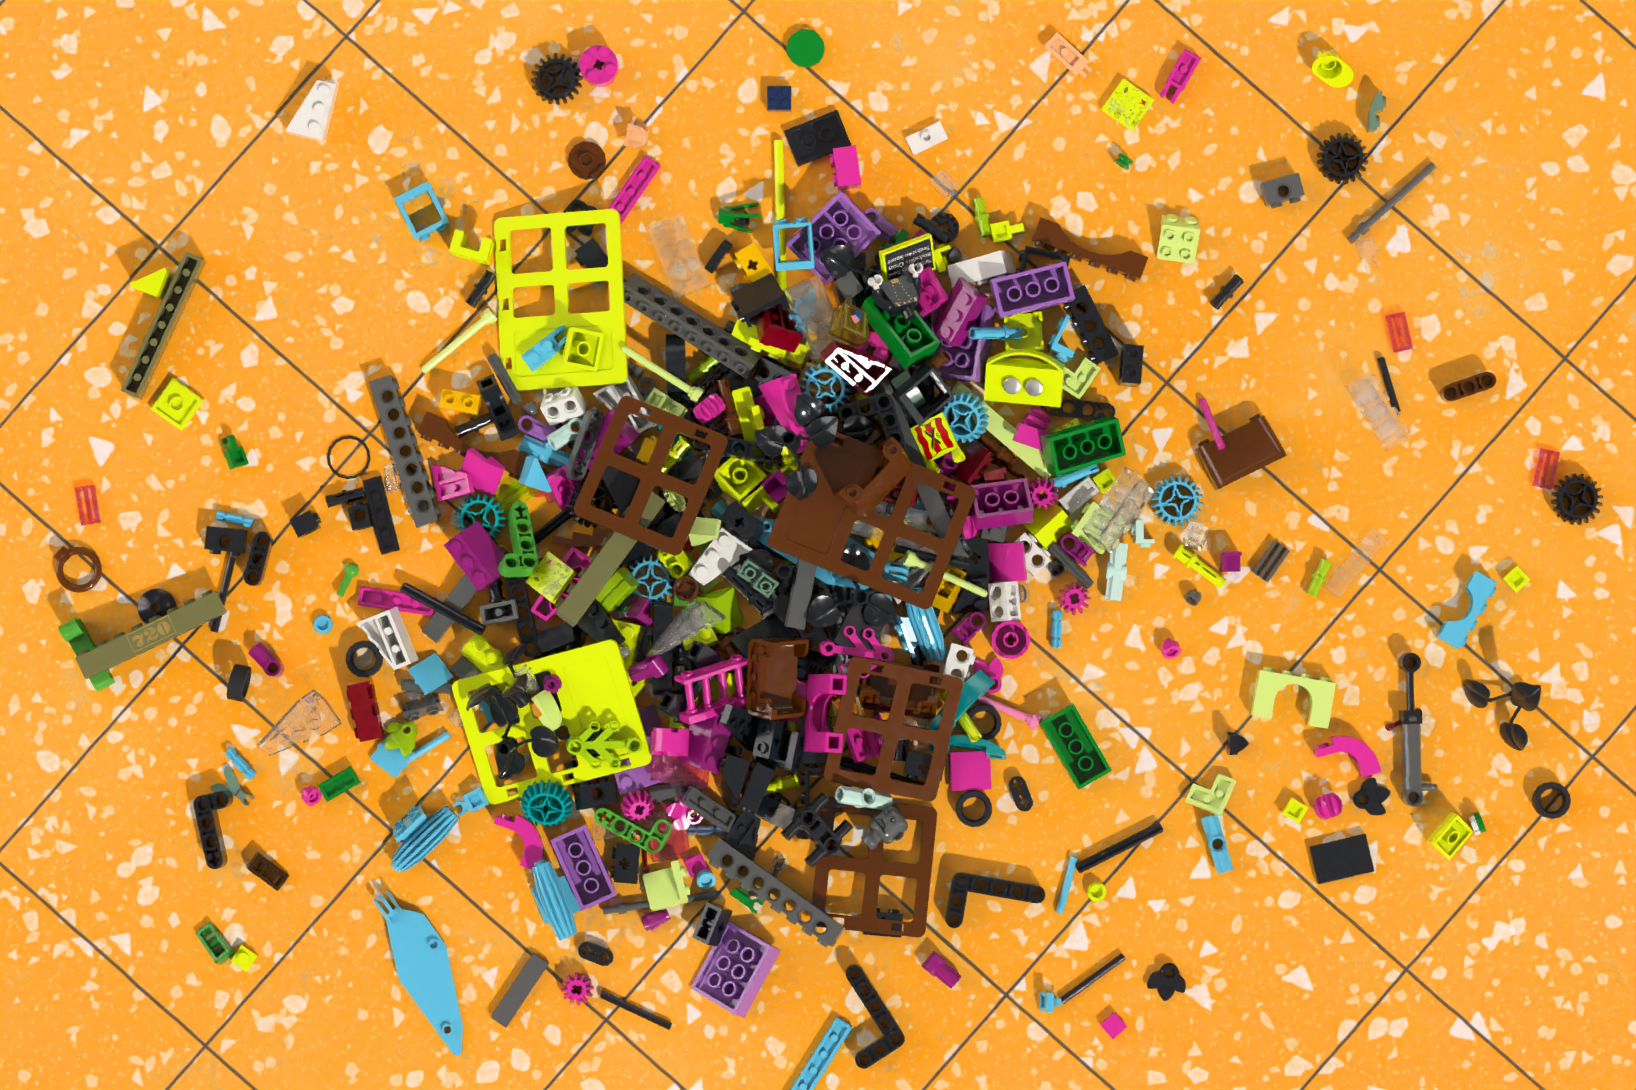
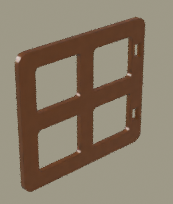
M624 396L618 403L575 503L574 513L580 518L677 556L681 554L724 454L728 440L723 434L630 396ZM641 407L652 411L650 417L639 413ZM630 414L663 427L647 465L614 453L616 443ZM696 429L706 433V438L702 439L695 436ZM677 434H683L711 447L697 482L694 485L662 472V467ZM607 467L615 468L640 479L639 486L624 518L591 505ZM655 486L688 499L675 534L671 538L639 525V521Z
M852 657L846 674V695H841L833 733L843 734L842 753L849 728L883 734L882 746L874 774L840 768L842 753H828L824 768V778L829 782L864 789L870 788L874 791L924 801H933L937 796L963 688L962 679L954 675L871 658ZM871 664L883 666L882 672L871 670ZM862 673L892 678L897 681L889 716L886 720L858 715L852 712ZM930 676L942 678L940 684L929 682ZM913 683L947 690L937 730L903 723L910 688ZM900 738L934 745L924 784L890 778L896 747Z
M828 797L830 799L829 802H837L835 797ZM892 803L891 806L895 807L905 819L918 820L923 824L918 864L884 861L882 859L884 844L882 840L875 849H868V857L866 859L833 856L830 854L827 857H823L816 864L812 904L825 912L830 870L861 872L866 876L861 916L826 914L832 918H844L843 926L846 927L845 930L919 938L926 931L937 811L932 807ZM851 805V809H822L821 818L833 830L834 818L837 812L869 815L873 819L882 810L866 807L856 808L854 805ZM831 840L827 842V848L831 845ZM882 875L908 877L917 880L914 914L911 922L877 918L879 883ZM820 922L817 927L826 928V924ZM892 923L903 924L904 931L891 930Z

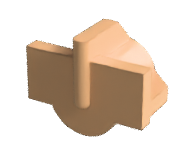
M633 116L631 123L627 124L624 146L638 148L647 142L649 130L643 122L636 121V116Z

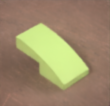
M655 387L644 402L681 418L688 411L686 407Z
M544 689L531 698L542 713L539 719L545 727L554 731L564 724L558 705L550 691Z

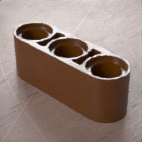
M1483 372L1448 384L1440 390V397L1444 402H1453L1488 390L1496 384V377L1492 372ZM1483 376L1490 378L1489 386H1485L1482 383ZM1465 382L1471 383V392H1466L1464 390L1463 386ZM1447 388H1451L1454 391L1453 398L1446 396Z

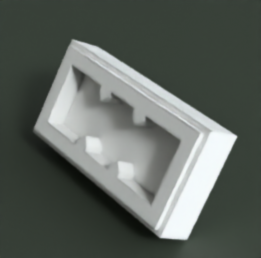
M939 121L905 139L914 156L947 140L948 137Z
M1087 476L1058 501L1071 515L1100 490Z

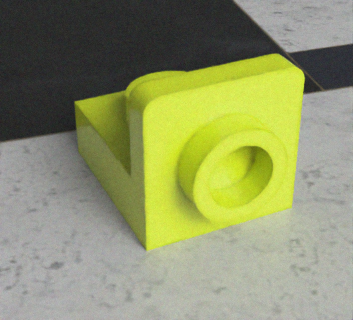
M944 243L934 247L935 265L938 275L945 273L948 266L945 255L941 256V253L950 251L951 247L950 245L945 246Z

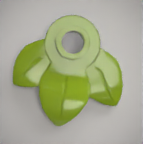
M391 722L384 728L389 734L384 744L386 750L399 748L404 757H407L414 750V738L417 736L418 728L413 722ZM410 728V732L406 734L405 729Z

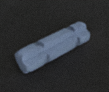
M690 824L687 828L688 835H724V831L714 825L695 826Z

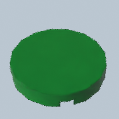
M798 30L788 40V57L798 67H812L823 58L824 42L820 35L813 30Z

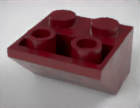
M972 441L964 452L965 460L959 462L958 466L950 474L967 485L971 483L975 485L981 476L979 473L981 468L986 469L993 460L990 457L992 452Z

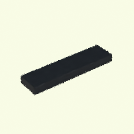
M382 476L362 480L381 555L399 551L400 546Z

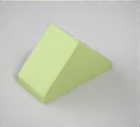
M696 517L689 534L691 546L696 547L718 538L721 520Z

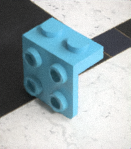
M1068 314L1065 318L1061 317L1055 328L1059 331L1057 335H1052L1047 345L1050 347L1049 353L1055 355V359L1063 363L1065 361L1069 362L1075 351L1058 343L1070 318Z

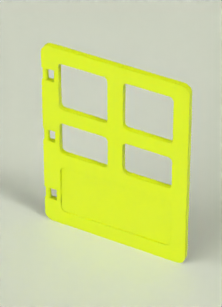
M615 209L498 218L494 223V235L496 243L500 358L505 369L506 358L512 359V369H506L517 390L625 383L628 379L627 355L621 351L622 346L626 345L619 212ZM605 223L608 265L599 268L569 270L567 268L566 227ZM550 228L553 269L546 272L514 274L512 272L511 232L514 230ZM500 240H506V251H501ZM609 282V311L575 314L569 312V284ZM553 285L554 315L515 317L513 295L515 288ZM503 299H509V310L503 309ZM561 325H564L567 329L557 337L559 342L567 336L569 326L604 333L597 371L562 365L564 349L534 372L531 371L521 356Z
M609 639L515 664L513 668L517 676L524 673L529 676L549 671L551 675H557L561 679L562 687L558 689L557 695L562 708L560 712L564 723L562 726H567L570 737L580 736L582 731L589 727V723L593 719L600 721L602 730L608 727L611 719H617L620 722V729L613 732L608 737L609 740H628L632 736L640 738L642 748L638 753H631L627 748L607 749L608 752L613 756L619 757L620 760L629 758L631 764L620 765L618 769H612L602 756H598L601 759V767L596 770L592 769L590 763L578 754L576 755L579 763L577 767L552 772L547 757L544 758L536 755L531 747L532 742H529L527 744L537 777L498 786L488 758L486 746L502 741V735H504L508 726L481 732L473 707L467 711L466 706L470 698L469 691L476 690L487 683L495 685L508 682L510 685L515 678L508 666L459 679L452 685V691L482 787L490 804H499L521 798L528 785H532L534 781L540 783L541 779L544 782L550 779L551 783L557 781L558 786H566L644 766L652 760L650 747L620 649L615 640ZM530 702L523 708L518 707L520 722L512 724L507 736L514 738L525 737L526 740L532 739L530 735L531 729L536 726H544L540 719L534 716ZM614 722L611 724V727L616 728L618 724ZM593 723L591 726L598 727L599 725ZM596 735L593 739L590 738V740L594 741L598 735ZM632 741L630 744L632 746H637L638 743L636 741ZM574 742L573 747H579V743ZM594 760L592 764L594 766L599 765V762L597 760ZM613 760L611 763L612 765H618L619 762ZM573 772L574 779L565 781L563 775ZM517 787L518 793L508 794L507 789Z

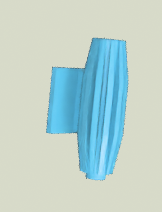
M920 587L911 589L919 593L923 591ZM905 602L907 617L898 616L897 614V622L892 623L899 635L897 639L900 646L903 647L905 653L909 652L912 658L916 657L913 649L918 645L927 661L935 659L944 662L946 652L943 634L933 607L921 609Z
M420 804L417 807L413 806L407 812L408 816L403 821L400 819L395 823L392 830L395 840L397 842L403 840V843L391 858V866L398 873L400 871H407L423 860L446 838L458 822L459 817L447 805L426 818L424 809Z
M545 859L535 862V867L531 868L535 887L531 888L544 924L549 923L559 940L577 934L573 913L581 911L566 875L559 877L550 861L545 862Z

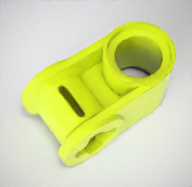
M657 549V557L672 577L679 579L692 569V562L683 550L681 554L674 556Z

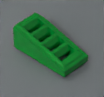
M211 921L195 933L216 964H223L235 954ZM211 930L212 933L204 938V935ZM216 936L217 939L209 944L208 942ZM220 943L221 946L214 951L213 948Z

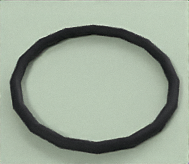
M341 437L335 440L329 447L327 454L328 466L340 478H357L369 466L370 451L367 445L357 437ZM343 439L357 440L367 451L368 459L366 466L355 476L340 475L333 469L330 462L332 448Z

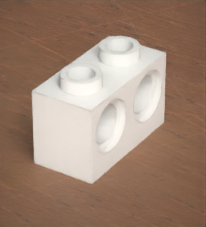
M577 386L567 387L561 392L546 395L542 399L540 409L549 425L552 426L584 415L587 403Z
M1023 533L1015 542H1028L1029 549L1025 552L1026 569L1034 577L1051 561L1048 558L1051 555L1044 547L1040 549L1035 544L1037 540L1031 533L1028 535ZM1034 555L1041 556V565L1036 566L1032 563Z
M1018 581L988 584L991 622L1021 619Z
M951 643L943 673L951 675L953 669H959L962 673L961 679L964 684L970 678L971 672H967L969 665H973L976 654L973 653L974 649ZM960 650L967 653V658L963 662L956 658V654Z

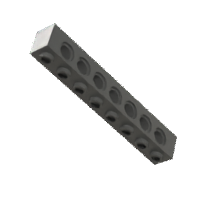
M634 273L624 283V302L746 379L756 368L763 354L750 349L751 347Z
M392 375L369 381L416 528H421L439 522L441 512L439 506H435L433 498L436 497L433 488H429L427 480H430L428 472L421 465V462L424 461L421 451H417L415 444L418 443L414 432L411 433L409 428L412 425L408 414L405 415L403 410L406 405L403 396L399 397L397 389H400L397 378L393 379ZM387 391L393 393V399L389 402H386L383 398ZM394 409L398 410L399 417L391 420L389 417L390 412ZM398 428H404L405 435L402 438H397L395 435V431ZM404 446L411 448V453L408 456H403L401 453V449ZM410 464L416 465L417 471L415 474L410 475L407 472V467ZM416 482H421L423 485V489L419 493H415L413 490V485ZM423 500L429 503L426 511L419 509V503Z
M722 838L717 840L706 857L710 859L709 864L716 869L719 867L724 869V875L731 880H734V878L738 879L741 882L739 885L745 890L749 891L751 889L756 892V898L762 902L767 900L772 904L770 908L779 914L781 911L787 915L786 919L794 925L798 923L803 926L801 929L809 936L812 934L817 936V942L824 947L828 945L833 947L846 929V927L725 842ZM727 855H731L733 858V862L729 866H726L724 863V858ZM743 866L748 868V874L745 877L739 874V870ZM759 877L764 880V885L761 888L755 886V880ZM777 888L779 890V897L772 899L770 892ZM788 900L795 902L793 910H787L786 902ZM804 911H809L811 915L810 920L804 922L801 918ZM820 922L826 924V930L823 933L817 931V925Z

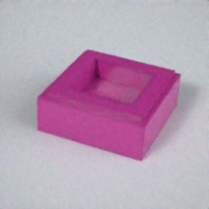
M701 852L683 861L691 878L695 877L701 870H709Z
M1115 1012L1100 1023L1112 1039L1127 1028Z

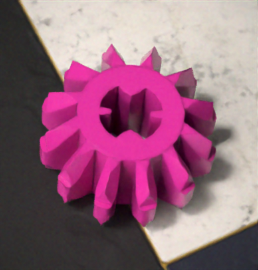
M717 393L712 394L693 409V414L701 424H706L722 413L726 405Z
M1038 476L1037 483L1033 480L1030 481L1029 491L1032 504L1037 503V509H1040L1041 505L1047 509L1048 504L1053 506L1054 500L1058 499V494H1056L1058 487L1054 486L1055 482L1053 480L1048 483V477L1041 481V478ZM1041 490L1045 491L1043 495H1039V493H1041Z
M1072 583V590L1066 584L1065 588L1068 592L1064 590L1059 591L1065 595L1064 597H1058V601L1064 600V603L1060 604L1059 607L1067 606L1065 613H1068L1072 608V615H1076V608L1079 613H1083L1081 605L1088 608L1089 605L1084 603V601L1091 600L1090 597H1084L1089 591L1081 592L1082 584L1076 589V583ZM1075 593L1078 595L1077 599L1079 602L1072 604L1070 603L1071 599L1069 596H1074Z
M636 789L635 793L629 791V796H623L624 802L621 803L622 812L630 821L635 819L639 822L641 818L646 820V815H652L651 810L654 809L653 799L645 790L640 793V790Z
M575 972V979L571 975L567 976L570 983L567 981L562 982L564 986L568 987L561 989V992H568L563 998L566 1000L571 997L570 1004H573L574 1000L577 999V1005L579 1006L581 1005V998L587 1003L588 999L586 996H593L591 992L587 991L594 989L592 985L587 986L592 980L589 978L584 981L586 976L584 973L578 979V972ZM573 985H581L582 989L580 991H582V993H574L573 989L575 987H573Z

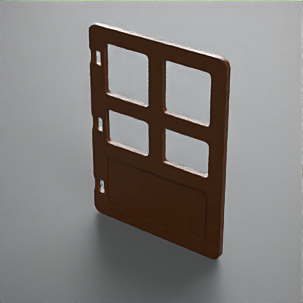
M837 432L836 437L844 440L842 446L832 442L826 447H817L813 440L807 441L800 462L804 470L813 469L818 477L817 487L811 496L804 500H798L787 491L768 538L769 546L921 609L930 608L975 499V489L972 486L911 462V470L904 477V483L891 515L886 517L872 511L865 517H858L834 494L840 487L844 488L847 484L851 483L857 484L864 490L872 481L876 468L878 466L884 468L887 465L881 460L883 451ZM945 481L955 485L953 491L943 488ZM919 483L958 498L957 506L942 539L904 524L905 515ZM857 520L883 531L882 538L867 571L841 561V555L853 525ZM897 537L937 553L923 591L920 593L882 577L883 570Z

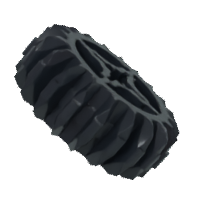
M554 53V59H551L548 54L546 55L548 61L545 62L544 59H540V62L543 64L542 66L535 64V68L539 71H532V75L537 76L536 78H531V82L537 83L532 88L533 90L540 89L536 93L537 96L544 94L542 96L543 102L549 98L548 103L552 105L553 100L556 99V104L560 105V99H563L564 104H566V97L569 96L571 100L574 99L571 94L572 92L577 95L579 94L575 87H582V84L577 82L583 80L582 76H577V74L581 73L580 68L575 69L578 65L577 62L570 64L572 62L571 57L565 61V54H562L560 59H558L557 53ZM552 65H562L557 71L547 70ZM567 68L572 73L571 85L564 79ZM543 74L550 79L546 90L542 87L541 83ZM556 75L557 77V75H560L562 82L554 83L551 76L554 77ZM558 87L567 89L563 93L552 94V91Z
M1337 133V139L1331 135L1329 137L1330 141L1327 139L1323 141L1325 146H1319V149L1323 151V153H1317V157L1322 158L1317 161V164H1323L1319 171L1326 170L1323 177L1326 178L1328 175H1331L1330 182L1337 178V184H1340L1342 179L1344 184H1348V178L1355 182V176L1358 178L1362 176L1359 170L1362 172L1366 171V168L1362 166V164H1368V160L1363 159L1368 156V153H1362L1366 146L1359 147L1362 140L1359 139L1357 142H1354L1355 135L1348 139V133H1345L1343 138L1341 133ZM1337 144V154L1327 158L1329 149ZM1343 144L1352 147L1356 154L1347 152ZM1340 153L1343 157L1348 158L1344 161V163L1342 162V160L1337 159L1341 156ZM1357 159L1355 169L1348 173V163ZM1329 164L1338 165L1342 173L1334 171Z
M1576 473L1571 476L1572 480L1566 475V482L1562 479L1558 480L1561 487L1558 485L1553 487L1558 492L1551 493V496L1556 497V500H1551L1550 503L1557 504L1552 510L1556 511L1559 509L1560 512L1556 516L1561 517L1564 515L1563 522L1570 518V525L1575 523V519L1577 525L1582 524V519L1585 523H1589L1588 517L1595 519V515L1592 512L1600 513L1596 506L1603 505V503L1598 502V499H1602L1603 495L1597 496V492L1601 491V488H1594L1597 484L1596 481L1591 484L1589 483L1591 481L1590 476L1584 481V474H1580L1577 478ZM1571 484L1581 485L1575 493L1566 490ZM1586 488L1591 495V504L1585 498ZM1579 494L1578 499L1580 500V502L1575 504V499L1573 498V496H1578ZM1563 495L1565 498L1568 499L1569 502L1567 510L1565 509L1562 502ZM1578 506L1588 509L1582 515L1572 514Z
M583 478L581 485L575 483L577 488L575 490L570 489L573 495L567 496L571 500L566 503L570 508L568 512L570 515H573L572 519L577 521L579 525L584 524L587 528L592 525L593 528H596L597 524L580 518L574 513L575 503L585 482ZM601 480L597 488L600 490H596L592 500L595 501L596 508L615 515L612 510L618 507L614 504L615 501L604 480Z

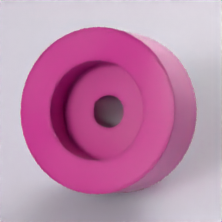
M1168 638L1164 640L1161 652L1164 658L1172 659L1181 653V648L1177 641H1172Z
M315 786L303 788L302 801L308 806H314L320 801L322 793Z

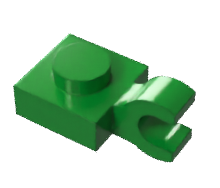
M234 435L221 439L222 446L227 449L223 453L230 470L249 464L243 446H237Z
M734 887L730 893L731 896L747 906L755 914L758 911L753 908V904L759 903L763 905V902L757 898L750 899L748 897L749 893L741 887L739 889Z

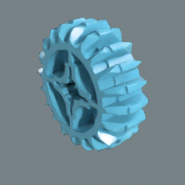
M819 363V370L816 371L812 366L810 367L813 372L812 374L807 371L805 372L808 379L801 378V381L806 383V385H800L799 387L805 390V392L801 393L802 395L811 396L809 385L812 381L818 388L816 398L821 400V398L828 396L835 401L825 405L826 409H829V414H833V407L838 412V404L845 405L842 399L849 400L850 397L845 395V392L850 393L851 389L845 388V386L850 385L848 381L844 382V378L833 368L828 369L829 365L825 363V369H822ZM823 373L833 375L825 382L816 378L817 375ZM837 379L841 384L840 396L836 395L832 390V386ZM830 383V393L824 392L821 394L820 390L822 388H820V385L826 386Z
M962 391L960 395L958 392H955L953 394L954 397L938 411L944 412L956 441L961 438L962 443H965L967 439L969 442H972L974 438L978 439L981 436L980 434L986 431L985 427L989 425L986 421L989 419V415L985 414L988 408H983L982 406L985 404V401L979 403V396L973 398L972 392L967 396L965 391ZM951 408H952V410H953L952 413H953L954 416H955V419H954L953 421H952L951 416H950V410H951ZM969 413V415L965 417V419L962 418L958 420L962 415H967ZM974 413L977 417V425L974 424L975 421L972 417Z
M1173 475L1170 476L1171 482L1164 478V486L1161 483L1157 484L1160 491L1157 489L1153 490L1157 497H1151V500L1157 501L1156 504L1151 505L1152 508L1158 507L1154 514H1162L1159 517L1160 521L1164 517L1167 518L1165 521L1166 525L1172 520L1173 527H1176L1177 521H1179L1181 527L1184 526L1183 520L1190 524V516L1193 519L1197 518L1194 511L1197 513L1201 512L1196 506L1203 505V502H1197V499L1203 497L1202 494L1196 495L1195 493L1200 488H1192L1195 485L1194 481L1187 484L1189 481L1188 477L1182 482L1181 475H1178L1177 481H1175ZM1177 485L1186 488L1191 495L1182 496L1177 489ZM1171 486V498L1161 501L1164 491ZM1175 495L1178 499H1186L1183 500L1182 503H1179V507L1176 503L1168 504L1167 502H1171L1172 499H1175ZM1192 501L1190 511L1183 516V504ZM1163 507H1173L1177 517L1169 515Z
M651 554L648 561H646L645 556H641L642 563L635 559L634 561L637 566L629 565L633 569L631 574L634 578L640 568L648 565L646 576L635 578L638 583L647 586L648 596L641 594L637 588L629 596L632 597L636 594L637 596L648 597L650 599L649 605L651 606L653 605V600L660 602V598L666 602L667 599L664 595L672 596V593L668 590L669 588L673 590V586L670 584L671 582H676L677 579H671L669 571L662 562H659L657 556L655 561H653ZM654 565L663 569L666 578L655 576ZM650 570L653 578L661 580L652 583L651 591L650 586H648L649 583L641 581L649 578ZM666 583L664 590L654 596V587L657 584Z

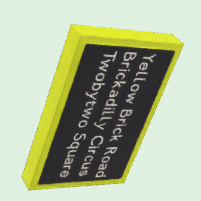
M929 233L879 251L883 282L908 274L912 277L913 274L908 269L910 264H914L916 271L917 263L923 265V270L926 267H931L932 270L936 269L932 235Z

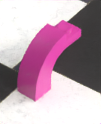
M1329 737L1331 745L1328 742L1317 745L1318 749L1313 750L1316 758L1336 752H1345L1351 755L1357 763L1360 777L1381 772L1374 752L1365 743L1352 737Z
M501 814V817L496 816L493 824L513 830L523 839L525 850L520 866L531 869L535 867V862L543 860L544 846L541 835L528 819L517 815L515 821H512V817Z

